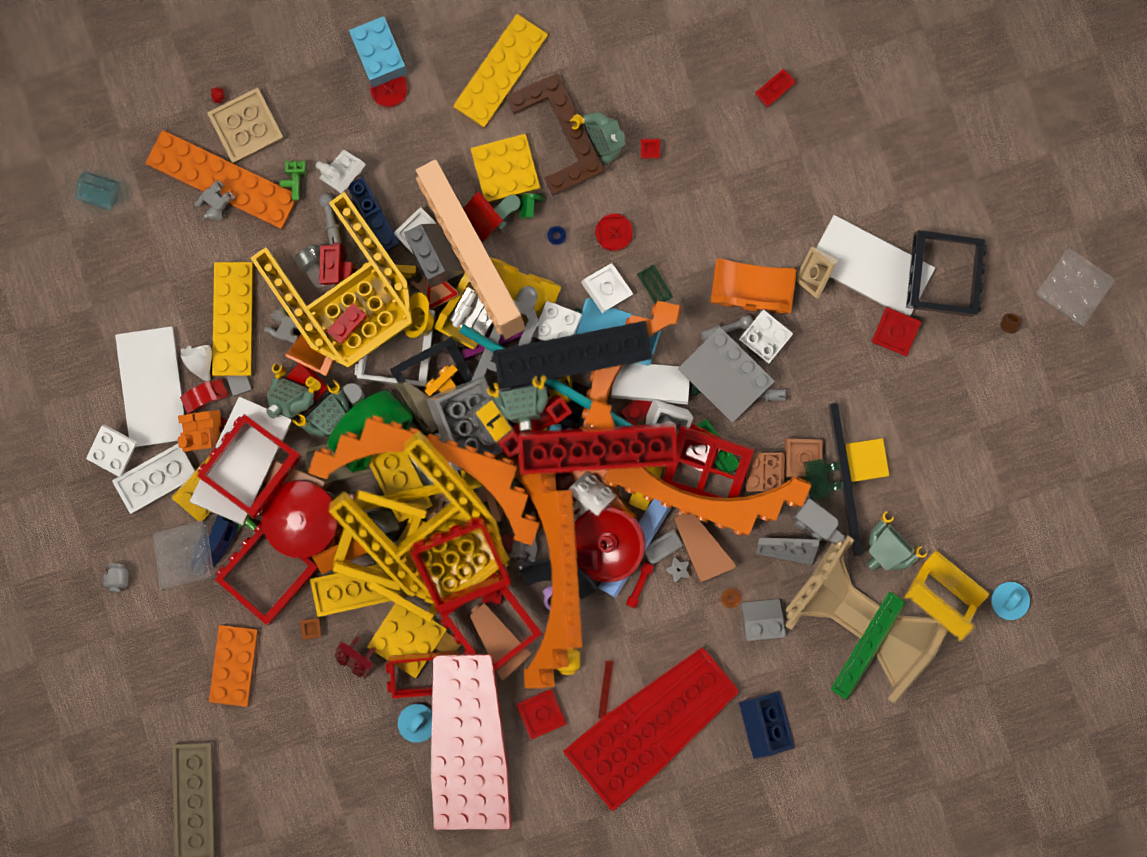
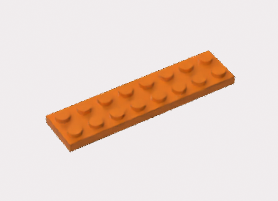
M164 130L161 131L145 162L146 165L202 192L211 187L215 181L220 180L224 185L220 190L221 194H226L229 191L235 196L227 204L281 230L296 201H292L291 191Z

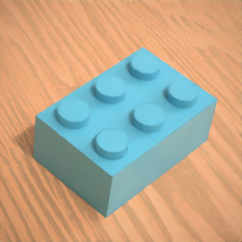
M384 16L349 30L372 87L407 74L404 62Z

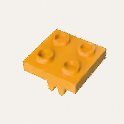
M453 364L450 367L446 365L439 372L440 376L436 380L432 378L425 385V394L432 397L438 392L456 387L452 378L458 373V369Z

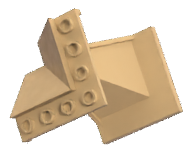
M847 536L844 541L839 540L836 545L831 544L811 578L786 608L788 621L785 626L792 630L800 616L829 617L861 639L880 605L855 589L850 581L843 560V554L854 541L851 537ZM898 616L876 653L892 685V691L888 699L893 703L932 660L948 630L934 618Z

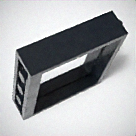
M921 230L914 232L906 308L968 317L978 315L981 309L979 296L983 290L981 276L985 271L983 256L987 252L985 239ZM925 239L976 246L969 308L919 301Z

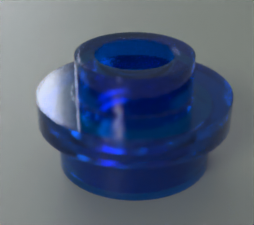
M560 226L551 227L547 233L548 241L553 245L562 244L566 239L565 230ZM554 233H559V234H560V238H559V239H555V238L553 237V234H554Z

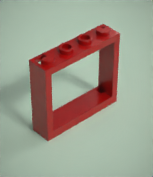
M243 414L242 417L239 416L234 421V428L230 433L226 432L221 439V445L212 450L209 455L211 458L208 462L203 463L199 467L197 477L252 518L256 519L302 457L247 415ZM246 424L289 454L288 458L251 507H248L207 477Z
M483 516L480 518L473 517L461 526L459 524L454 525L444 533L437 532L427 540L420 539L411 546L410 553L438 613L511 584V577ZM480 528L501 574L441 598L420 552Z
M261 522L254 529L256 533L251 538L247 537L241 544L243 548L238 553L235 551L228 559L230 561L226 567L222 566L215 575L217 577L214 580L265 625L269 626L319 568L308 557L300 558L308 567L266 615L260 612L224 579L263 536L264 532Z
M494 572V573H493L491 576H489L487 579H489V578H491V577H494V576H496V575H498V574H497L496 572ZM507 586L499 590L533 634L495 662V671L544 635ZM464 604L442 612L440 614L442 617L440 622L446 629L450 628L453 631L452 638L458 645L462 643L465 647L464 654H477L449 617V615Z

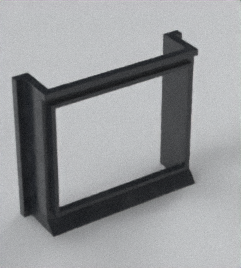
M452 336L390 369L397 382H406L401 372L447 348L464 381L468 383L473 379V375ZM437 429V430H435L433 433H430V434H433V435H434V434L438 433L439 431H438V429Z

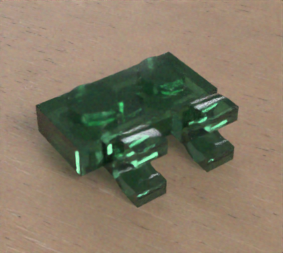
M825 459L804 462L806 480L811 483L808 492L809 499L815 500L830 497L829 491L844 489L843 481L828 483L826 473L841 470L840 462L825 464Z

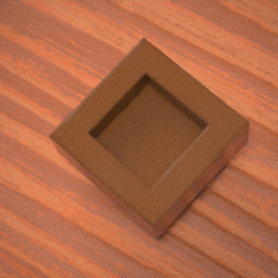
M320 618L300 621L302 640L322 637Z

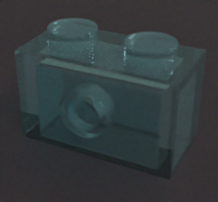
M83 171L76 183L74 199L111 211L117 202L120 183Z

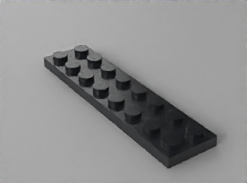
M646 321L493 351L500 389L533 383L535 376H537L538 381H541L543 375L546 377V380L653 359Z

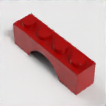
M556 394L548 400L544 411L540 414V418L531 420L532 430L528 432L542 431L551 425L559 423L572 413L561 396ZM519 423L513 425L512 429L497 441L501 450L509 458L519 452Z

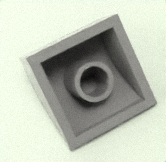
M780 599L741 603L745 641L785 637Z

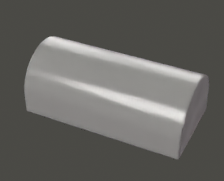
M350 383L343 387V391L353 406L366 399L365 394L357 384Z

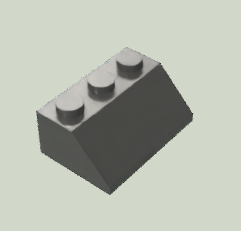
M420 224L404 232L406 240L430 288L464 273L458 257H456L450 242H448L439 224Z

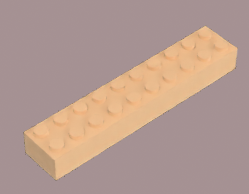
M435 159L416 169L418 177L415 179L419 188L425 196L430 209L434 212L436 220L442 227L471 285L475 288L477 296L484 305L498 335L503 334L506 340L525 330L524 322L437 160Z

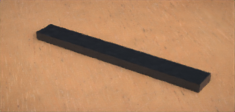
M831 403L828 405L849 533L850 537L854 540L851 544L853 557L863 554L839 408L837 403Z

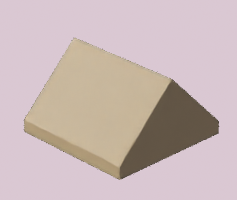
M811 247L795 281L815 298L819 299L838 259L815 247Z

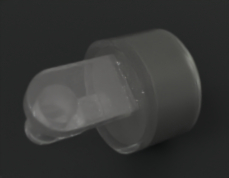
M314 244L300 251L295 256L294 261L302 274L308 275L315 287L322 288L325 285L319 283L320 247Z

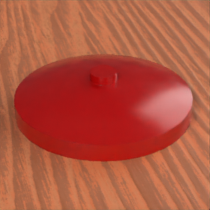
M300 480L281 485L262 510L261 521L266 539L275 550L288 557L307 558L321 553L331 544L338 529L339 521L329 512L330 503L333 501V498L324 488L313 482Z
M608 505L598 516L589 509L574 522L577 568V551L579 549H598V570H581L589 578L600 582H616L628 577L638 568L645 553V536L640 524L630 513L619 507Z

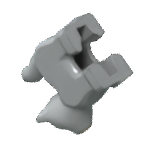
M220 180L215 181L211 187L205 189L199 196L198 201L194 203L196 207H200L205 201L212 206L207 210L204 219L220 221L222 219V210L229 201L235 198L229 191L226 194H221L220 190L224 185Z
M284 307L275 309L270 315L275 321L281 322V325L277 331L272 327H265L264 332L270 333L271 336L281 341H288L294 344L299 336L293 335L295 329H299Z
M536 535L532 545L514 540L512 553L509 554V557L512 559L519 557V562L523 564L535 561L538 549Z

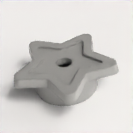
M674 557L672 566L665 570L673 575L675 583L681 577H690L686 570L689 561L680 562Z

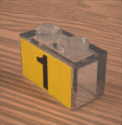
M483 398L467 411L470 415L469 420L475 427L479 428L481 431L480 436L486 442L497 443L513 430L492 398Z

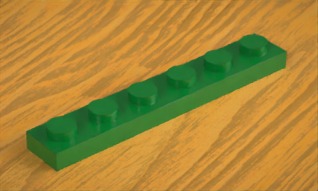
M892 591L888 592L832 685V691L843 699L849 700L907 601Z

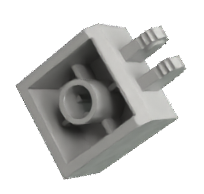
M811 499L804 502L803 507L799 509L792 519L795 521L794 525L802 531L805 529L811 533L809 536L814 540H819L820 542L829 540L837 544L839 540L844 541L845 539L843 534L836 530L838 519Z

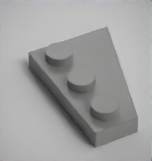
M759 538L755 554L812 565L819 547V540Z

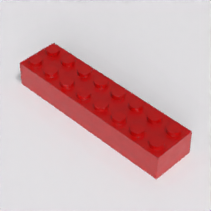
M675 423L519 432L520 475L678 465Z

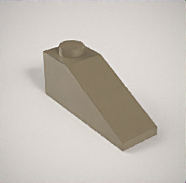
M398 382L395 384L424 433H433L437 430L426 401L429 396L408 382Z

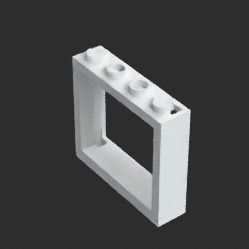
M429 310L433 315L434 324L428 335L424 336L422 351L432 347L436 317L435 310ZM367 356L362 358L359 364H355L354 375H357L358 380L394 385L398 383L392 377L365 374ZM430 357L421 361L419 380L405 379V381L414 387L425 388L428 381Z

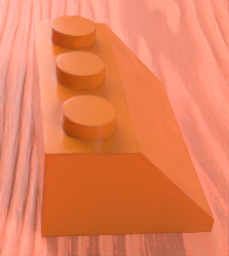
M340 522L331 544L321 553L312 556L321 574L333 570V559L344 529ZM353 536L344 559L347 562L368 553Z

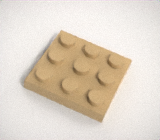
M258 87L207 113L233 164L284 139Z

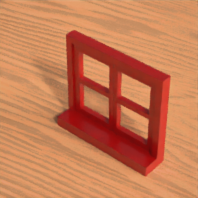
M680 425L676 437L678 462L703 470L697 488L673 481L677 465L667 466L662 480L678 489L696 495L725 498L703 490L708 474L712 472L733 479L727 498H737L754 449ZM686 439L711 446L704 465L680 457ZM717 449L741 456L735 475L711 467Z

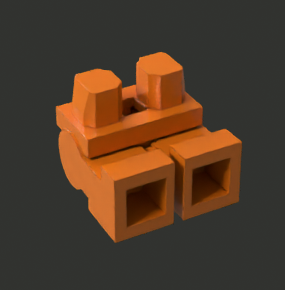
M220 410L178 416V421L182 423L183 433H180L178 437L179 448H182L183 452L215 448L221 436L219 429L221 427Z

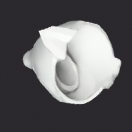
M203 345L193 349L191 346H188L186 349H181V358L189 371L204 381H210L212 361L210 345Z

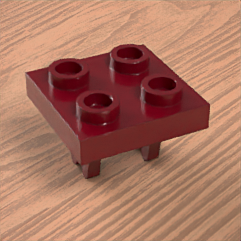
M356 636L349 646L341 641L334 655L336 661L342 666L347 665L351 668L352 673L357 677L361 678L362 676L366 679L373 666L369 659L376 649L372 647L364 657L353 649L360 637Z

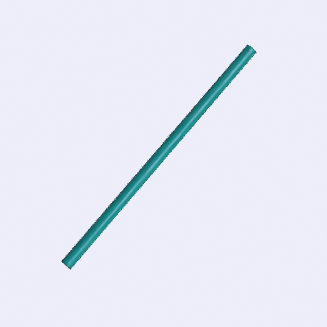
M465 324L459 330L461 334L491 352L504 349ZM555 378L546 380V385L589 410L592 400ZM611 412L615 426H633Z

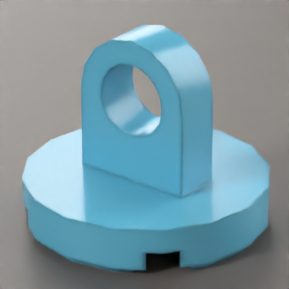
M1016 582L1000 584L991 595L992 609L998 617L1005 620L1021 618L1030 606L1029 594L1022 585Z
M423 704L407 706L398 718L400 734L410 742L420 743L429 739L432 736L431 709Z

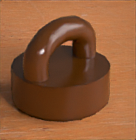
M1007 313L1003 316L1000 327L1007 333H1016L1021 325V320L1015 314Z

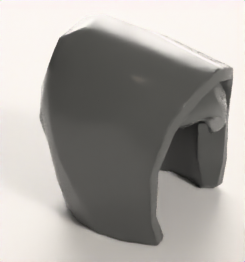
M392 509L376 510L367 513L369 518L393 543L398 541L395 531L399 530V526Z

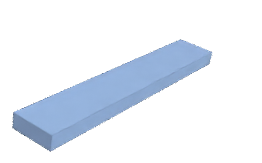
M656 499L651 502L639 521L645 536V550L671 508L661 505V501ZM628 577L616 582H601L598 588L616 598Z

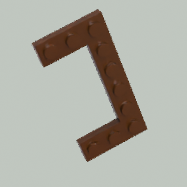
M558 73L506 96L514 115L549 100L578 160V163L544 177L552 196L605 173L583 125L581 124L578 129L571 128L576 122H570V120L577 113Z

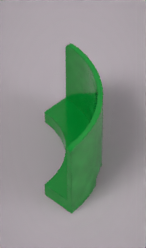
M381 391L367 397L350 409L333 429L327 445L335 453L341 434H346L347 431L357 434V438L361 439L367 418H372L373 415L383 418V422L391 424V421L402 424V428L409 430L413 417L389 391ZM375 454L356 459L345 464V466L351 473L365 470Z

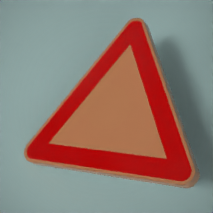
M447 281L433 288H430L429 284H427L426 297L429 302V310L460 295L459 291Z

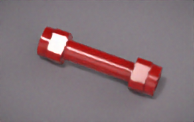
M643 563L639 579L625 605L636 609L640 601L638 600L640 593L654 566Z

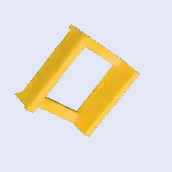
M358 489L354 497L355 503L361 509L365 500L414 515L406 538L418 529L421 518L424 519L427 512L426 510ZM344 528L333 559V571L400 591L401 587L388 574L344 561L352 535Z
M413 515L409 517L407 526L395 544L396 546L406 539ZM421 520L418 529L426 522ZM381 568L380 572L387 574V572L383 568ZM371 582L368 587L429 623L437 612L434 603H432L427 612L375 582Z
M935 549L919 568L904 598H912L913 602L951 633L958 636V640L961 641L974 628V625L970 622L977 608L985 601L989 593ZM929 574L969 606L964 617L924 585Z

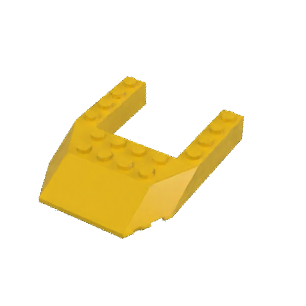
M343 192L330 201L329 204L369 260L368 264L307 306L273 254L266 247L252 256L251 260L313 350L350 368L411 325L412 317L407 281L350 198ZM354 303L368 317L341 345L327 330Z
M418 431L404 443V451L451 501L450 504L398 546L383 533L345 491L330 503L329 512L407 595L417 596L432 604L434 602L410 553L414 542L420 539L427 540L437 532L444 533L454 525L459 524L461 526L473 517L480 518L483 516L504 564L507 561L496 520L467 482L425 436ZM480 528L420 552L441 598L484 581L499 569Z

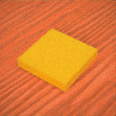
M883 438L845 444L851 482L889 476Z

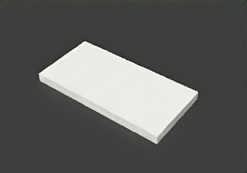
M833 215L817 246V249L838 259L829 278L885 307L910 316L914 309L906 308L911 255ZM925 262L922 264L919 298L935 267Z
M173 327L116 334L129 438L138 442L135 448L178 442L180 433H183L182 423H179L178 416L185 415V411L180 399L182 389Z
M239 397L216 447L218 448L221 445V439L226 432L230 433L234 428V421L239 416L242 417L243 414L247 415L282 442L292 420L280 414L275 418H271L268 416L266 408ZM246 424L207 477L248 507H251L258 496L280 447ZM200 479L190 502L244 525L248 514Z

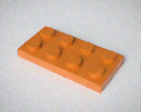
M219 625L209 702L248 707L258 630Z

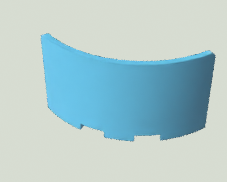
M587 298L581 313L583 317L575 334L625 325L626 319L630 318V315L633 314L611 308L602 314L593 299ZM661 330L649 338L652 356ZM651 360L636 363L650 366Z

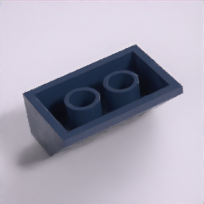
M780 691L739 702L753 759L771 756L795 748Z

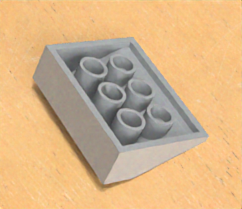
M721 327L678 368L732 423L774 382Z
M485 377L442 391L427 398L426 401L443 442H447L448 439L457 442L458 447L465 448L467 445L476 448V452L484 454L485 451L498 455L503 451L476 414L489 401H493L492 396L487 393L488 385ZM451 463L452 467L455 470L464 471L460 467Z

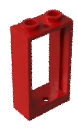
M446 651L389 656V662H385L386 674H390V681H387V693H391L392 699L433 695V686L396 689L394 663L434 660L437 655H457L459 652Z

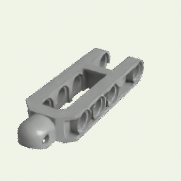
M531 286L523 287L519 291L516 301H513L519 313L526 315L528 319L526 329L521 336L518 346L529 344L539 321L534 311L538 294ZM494 327L489 339L498 344L501 335H498ZM485 348L472 381L484 377L487 369L497 372L495 363L491 362L493 352ZM509 387V388H504V389H499L498 393L501 394V391H500V390L510 389L511 387Z

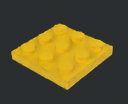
M526 134L471 148L484 198L489 203L505 199L508 195L517 196L540 189Z
M395 603L367 648L371 650L374 647L376 649L375 653L388 661L389 656L433 653L447 629L433 620L429 623ZM427 661L394 663V665L417 678Z

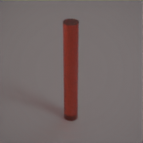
M607 660L605 662L598 718L601 719L607 712L613 661Z

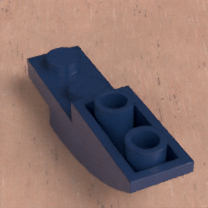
M361 177L351 182L348 190L364 220L386 252L399 246L400 244L364 178Z
M217 514L210 536L203 534L191 570L206 574L224 555L239 525Z

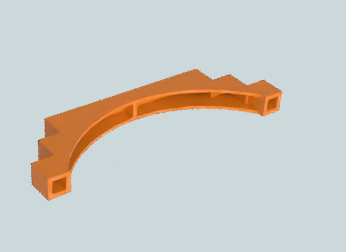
M657 301V304H653L651 315L654 316L653 319L630 315V318L626 319L625 325L646 321L650 338L671 324L678 325L682 306ZM624 365L592 371L590 381H593L591 389H588L586 397L592 401L595 398L607 403L610 390ZM585 407L583 410L582 419L586 418L587 413L589 411ZM585 420L584 425L580 426V429L589 428L587 426L588 423H585ZM607 469L588 471L617 495L609 505L627 511L636 519L637 513L632 512L617 488L607 484V480H604ZM586 471L570 472V475H573L572 480L577 481Z
M593 398L585 418V423H588L587 426L589 428L616 427L610 412L612 405ZM645 467L607 469L604 476L607 484L613 487L620 485L625 487V491L631 494L638 492L643 494V498L654 501L656 499L661 501V505L672 508L674 506L679 508V512L683 514H695L697 519L701 521H713L715 526L726 529V527L731 528L733 533L740 536L750 534L757 514L760 515L759 518L765 521H776L784 500L790 506L797 508L799 505L803 507L811 487L810 482L792 475L789 481L759 494L737 498H713L678 489L664 482Z
M373 415L372 418H367L361 439L357 438V434L348 431L346 434H341L335 455L331 454V450L325 448L316 450L308 473L328 479L331 472L356 459L378 453L405 452L404 443L420 430L411 427L409 430L402 428V424L391 421V424L383 422V418ZM430 433L428 436H425L447 462L471 474L492 493L511 523L515 533L513 540L532 545L539 521H536L537 517L525 514V517L521 516L528 493H525L524 488L514 486L513 489L510 488L517 465L513 464L514 461L507 458L502 460L495 459L496 455L485 451L484 454L477 453L476 448L467 445L465 448L458 447L457 442L448 439L447 442L439 440V436Z
M519 455L512 456L510 460H513V464L517 465L514 476L530 495L541 518L548 541L552 566V600L549 620L544 638L534 660L527 669H524L525 688L555 687L554 669L568 667L567 649L582 648L572 490L556 491L555 473L520 475Z

